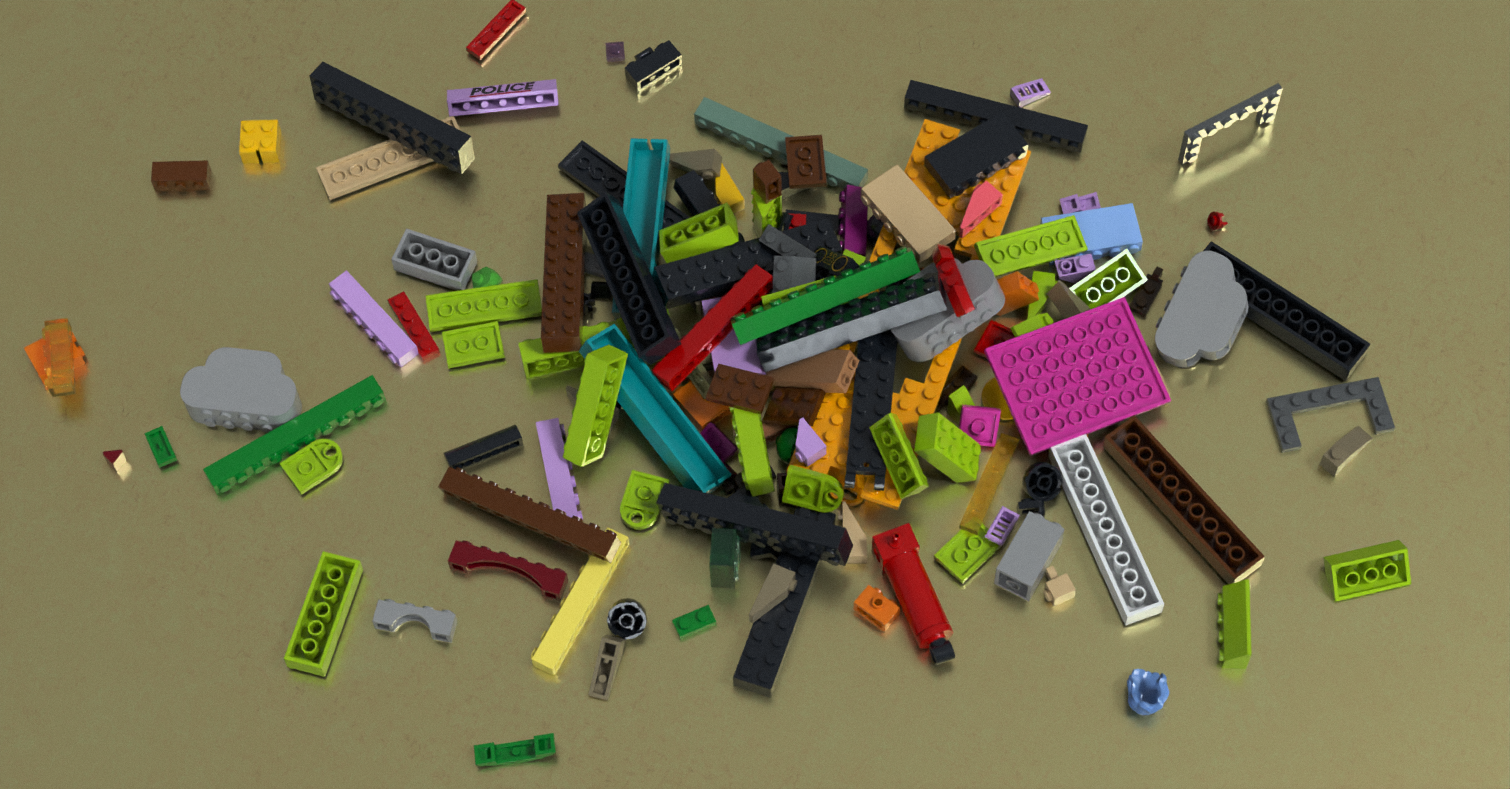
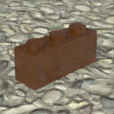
M208 160L152 162L151 182L154 190L184 191L185 189H210L211 168Z

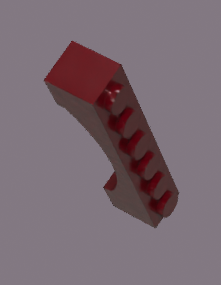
M465 540L462 542L455 541L448 559L450 569L467 574L469 570L479 568H498L512 571L536 584L540 588L543 597L560 602L568 583L567 573L562 569H551L539 562L534 564L528 562L525 558H514L502 551L497 553L491 551L486 546L477 547Z

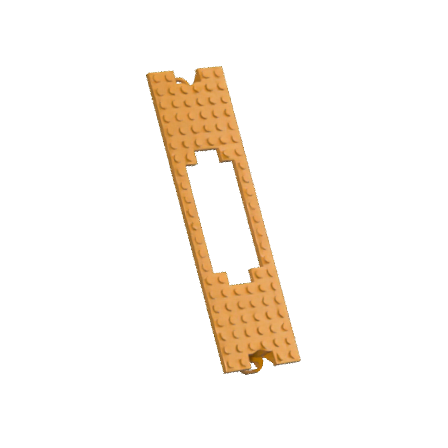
M925 119L904 172L956 230L955 235L959 236L960 226L976 186L967 188L959 196L949 198L926 169L924 162L926 155L958 138L960 129ZM1027 150V154L1023 159L1015 160L1007 168L1000 169L992 177H986L979 182L982 185L987 180L1003 194L1002 204L963 238L959 236L954 249L955 253L971 257V260H979L974 244L1001 236L1031 156V151ZM884 224L870 257V263L876 261L881 255L888 254L889 256L893 254L898 243L892 232L889 233L885 229ZM867 293V294H865V295H862V296H860V297H858V298L860 299V298L866 297V296H868L870 293ZM962 338L943 350V352L934 356L924 383L905 378L900 393L893 392L891 413L896 414L902 423L913 452L919 416L935 413ZM858 341L837 347L834 350H850L854 354ZM854 373L846 393L825 394L813 426H810L826 445V455L807 467L804 462L801 463L796 458L795 448L789 465L824 473L836 478L841 483L843 490L847 489L857 496L855 500L843 498L842 502H846L848 507L861 504L866 499L898 510L902 499L897 492L887 467L884 491L874 490L875 476L856 474L854 488L844 487L855 382ZM833 492L829 493L832 499H838V496L834 495Z

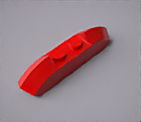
M937 244L932 253L933 261L956 316H963L975 310V307L950 247Z

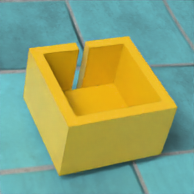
M278 120L241 121L239 154L243 164L259 163L257 151L260 152L263 163H280L281 129Z

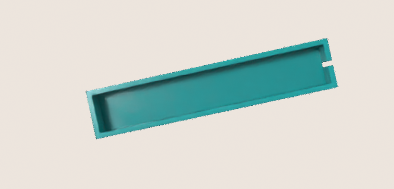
M631 138L623 212L652 275L654 267L659 264V230L663 226L671 148L667 139H651L653 150H650L647 139ZM613 298L612 314L616 320L622 317Z
M613 324L586 340L579 350L584 359L588 353L607 345L628 353L617 401L683 487L710 494V492L712 493L724 485L732 474L645 362L638 357L637 352L618 327Z

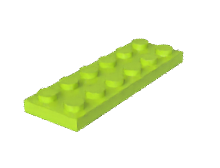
M1074 215L974 244L979 260L985 262L991 268L995 277L1080 254L1088 250Z
M538 279L425 295L430 332L496 321L503 322L542 316Z

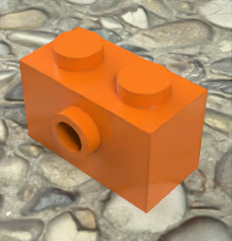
M870 585L854 601V610L884 632L900 614V607L896 601L887 599L883 596L880 589L873 588Z

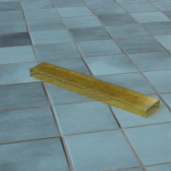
M1004 433L1000 434L961 520L960 529L978 535L1019 443V439Z

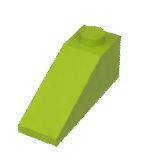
M1033 271L1032 281L1039 288V300L1029 304L1027 319L1042 314L1050 303L1051 299L1047 293L1058 282L1055 281L1056 273Z

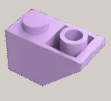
M1091 254L1054 261L1059 279L1074 284L1096 270Z

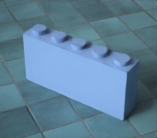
M1133 203L1041 218L1040 224H1044L1065 217L1075 216L1088 250L1066 258L1091 254L1093 260H1097L1106 256L1115 257L1125 249L1130 254L1137 253L1142 249L1143 240ZM1054 261L1049 262V266L1055 265Z

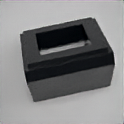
M592 281V299L610 300L611 291L607 282Z

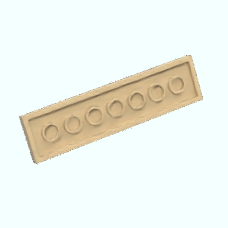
M454 116L440 120L460 130ZM390 139L316 167L329 200H332L434 160L427 156H422L417 151L406 148L403 144Z

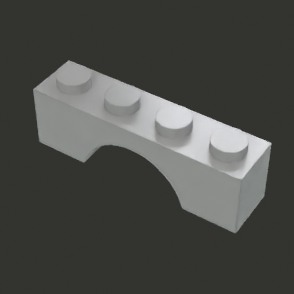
M391 599L378 600L372 621L375 629L395 632L405 622L419 621L430 629L432 639L452 643L457 625L456 614L452 611H438L429 606L421 608L407 602L400 604Z

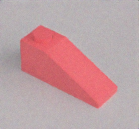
M987 180L982 185L978 184L973 190L960 226L959 236L961 238L966 236L1002 204L1003 194Z

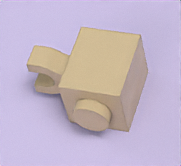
M1054 566L1046 568L1047 572L1045 575L1049 580L1045 583L1043 591L1048 602L1051 601L1052 605L1056 606L1075 597L1076 589L1068 574L1066 573L1058 577Z

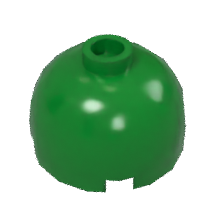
M798 427L787 428L776 439L777 454L787 464L790 463L796 448Z

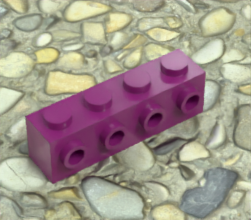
M846 185L839 194L841 207L838 218L841 219V224L838 226V235H840L839 243L842 247L841 254L847 249L865 257L868 206H865L861 201L862 187Z

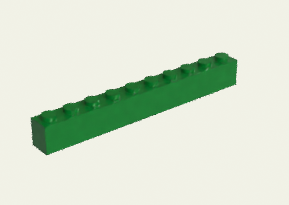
M898 248L894 254L889 256L888 254L881 255L876 261L871 263L870 261L864 262L859 265V268L854 270H844L841 272L842 275L835 278L830 276L825 278L820 284L816 285V283L806 286L803 291L798 292L796 290L787 294L788 297L781 300L780 298H775L766 306L758 305L752 308L749 313L744 314L742 312L733 316L734 319L730 321L740 345L919 273L920 270L911 248Z
M371 375L205 467L203 471L217 495L227 492L235 484L243 483L248 477L255 473H261L269 465L280 462L282 458L289 454H295L303 446L309 445L323 435H329L337 427L345 426L355 417L363 416L371 408L379 407L386 401L384 392L374 376Z

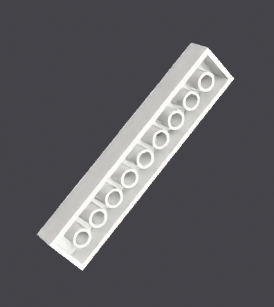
M1084 434L1049 449V459L1052 465L1061 472L1063 490L1125 626L1162 613L1164 602L1087 435Z

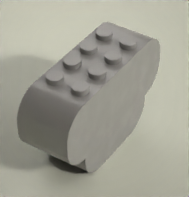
M1213 251L1197 253L1189 262L1188 267L1184 266L1180 275L1182 279L1173 288L1172 294L1174 296L1171 301H1167L1164 307L1166 312L1163 318L1160 317L1156 324L1158 329L1155 334V342L1159 355L1164 361L1176 367H1191L1201 357L1208 360H1217L1224 357L1230 351L1248 313L1247 294L1243 286L1235 281L1232 263L1225 256Z
M955 258L975 310L957 317L946 293L947 310L891 329L903 352L910 360L915 362L930 360L953 343L959 341L966 334L972 332L982 323L988 321L1003 308L1005 295L993 271L985 262L970 260L962 264ZM933 262L910 279L915 280L927 273L938 272L935 263Z
M229 347L219 348L208 356L205 366L194 367L185 374L180 388V395L189 416L194 421L210 427L219 425L229 429L237 427L247 431L256 429L268 433L301 415L302 403L295 383L290 377L285 375L279 358L275 354L266 351Z

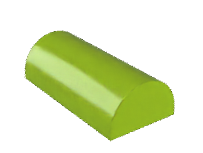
M1125 249L1069 289L1090 309L1123 298L1146 282L1147 278L1129 251Z

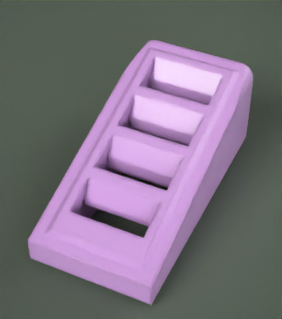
M1042 78L1014 86L1010 89V96L1020 108L1051 94ZM1041 85L1044 91H1040L1038 86Z
M1002 506L987 531L985 538L1003 546L1020 515ZM998 523H1000V524L1006 526L1007 529L1004 528V527H1002V526H1000V525H998ZM995 528L1005 532V534H1002L1001 532L995 530ZM991 533H994V534H996V535L1002 537V539H999V538L995 537V536L992 535Z

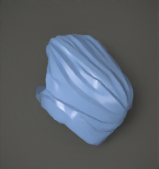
M1133 669L1132 674L1127 680L1129 706L1140 715L1154 714L1163 708V704L1169 696L1167 677L1163 673L1159 675L1156 672L1151 673L1143 669Z

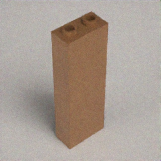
M829 350L768 371L766 375L774 378L770 391H774L775 387L823 389L825 393H846L860 360L850 350Z

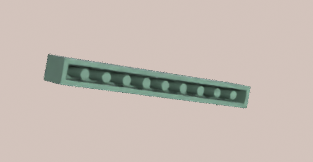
M706 97L703 98L694 113L695 124L700 128H707L716 135L725 136L734 143L743 144L750 150H756L766 157L778 160L781 164H787L785 137L794 136ZM824 150L826 181L829 185L837 186L843 190L846 185L864 186L868 179V169Z

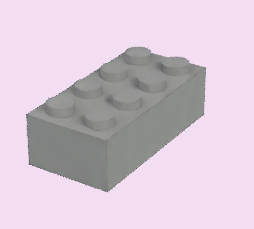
M410 229L405 230L391 259L395 271L456 291L465 290L478 262L474 250Z

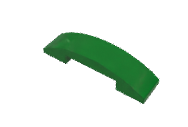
M554 733L534 736V739L495 745L492 742L474 745L475 765L499 766L517 764L556 754Z

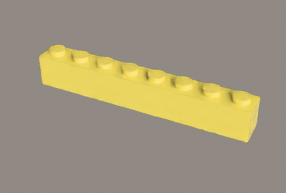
M608 527L606 531L611 530L615 532L621 541V545L612 562L609 563L588 555L589 560L586 565H582L579 571V578L571 584L568 597H564L561 601L560 611L558 614L553 615L549 630L544 631L540 639L541 644L538 648L535 647L531 654L533 666L552 676H555L629 546V538Z

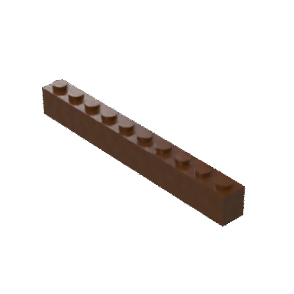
M448 467L438 486L446 495L609 563L612 562L621 545L617 534L611 530L605 532L600 530V527L590 522L589 525L583 523V520L573 515L571 518L560 509L552 510L549 505L543 502H533V499L529 496H518L510 488L505 490L499 488L500 486L493 481L487 483L476 474L470 476L459 467H456V469Z

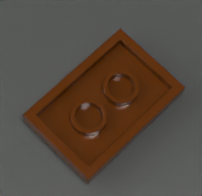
M822 135L785 137L789 189L827 187Z
M718 364L707 392L706 400L762 415L774 378Z
M775 387L762 420L766 424L799 426V420L803 417L810 426H813L826 393L823 389Z

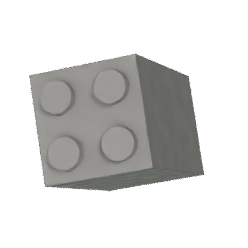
M1029 511L996 568L994 584L1030 601L1046 573V568L1049 567L1062 544L1065 529L1059 523L1050 522L1041 514Z

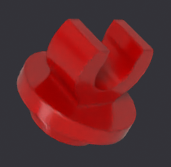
M1211 212L1209 214L1207 224L1211 230L1223 229L1228 224L1227 222H1222L1224 214L1219 212Z

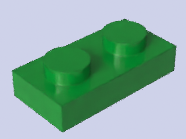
M163 426L144 433L159 468L177 461Z
M709 605L672 620L680 639L717 624Z

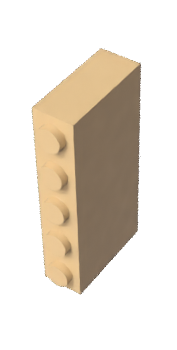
M898 164L861 188V201L863 204L872 209L873 215L884 223V227L889 233L892 232L900 246L911 248L918 263L930 257L937 244L946 246L955 240L956 230Z

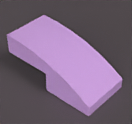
M1097 192L1080 197L1075 194L1059 199L1063 214L1101 208Z

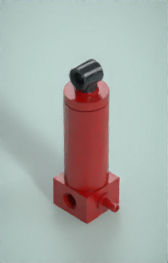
M907 523L872 536L871 551L881 574H887L919 648H929L931 657L937 666L955 659L953 647L948 640L954 632L919 557L920 546L910 524Z

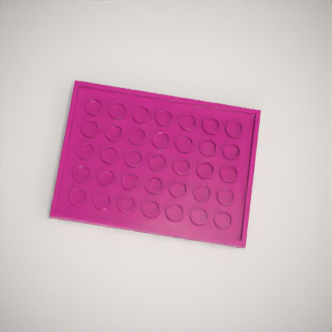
M1125 297L984 350L1030 456L1171 402Z

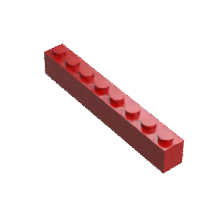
M757 264L752 269H749L745 276L739 282H736L732 289L722 296L713 308L708 310L703 319L697 322L693 329L681 338V345L655 364L652 372L659 382L673 392L734 329L730 321L734 319L733 316L742 312L744 314L751 312V309L762 301L761 296L767 295L773 289V276Z

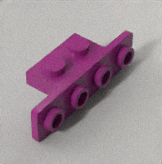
M710 422L700 434L732 474L731 477L734 478L737 473L726 462L738 448L713 422Z

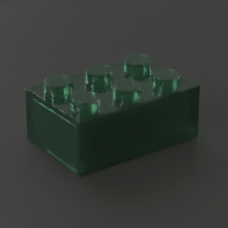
M712 528L709 562L711 587L735 589V582H739L741 544L740 537L736 534V529Z

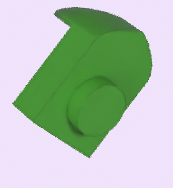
M484 267L472 274L473 288L499 285L503 281L501 276L489 267Z

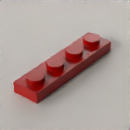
M510 0L466 47V51L481 60L526 13V7L515 0Z
M403 291L387 300L388 304L408 337L417 345L422 360L424 361L439 353L438 346L405 292Z

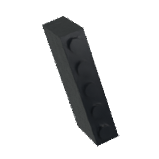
M1001 112L926 155L924 166L946 195L952 198L961 195L967 188L978 185L984 178L992 177L996 171L1007 168L1015 160L1023 159L1027 154L1028 143L1005 114Z

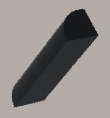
M512 425L446 451L443 454L449 467L465 469L524 445L517 426Z

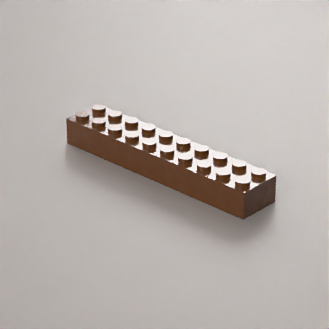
M584 193L547 195L541 342L544 353L579 351L582 347L586 233L577 212L586 206Z
M1135 415L1105 436L1103 443L1105 450L1228 584L1242 581L1262 566L1265 556Z

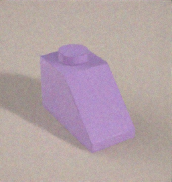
M802 417L799 420L795 456L799 462H804L808 467L826 455V445Z

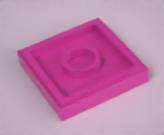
M962 404L958 428L981 446L995 447L1001 409Z

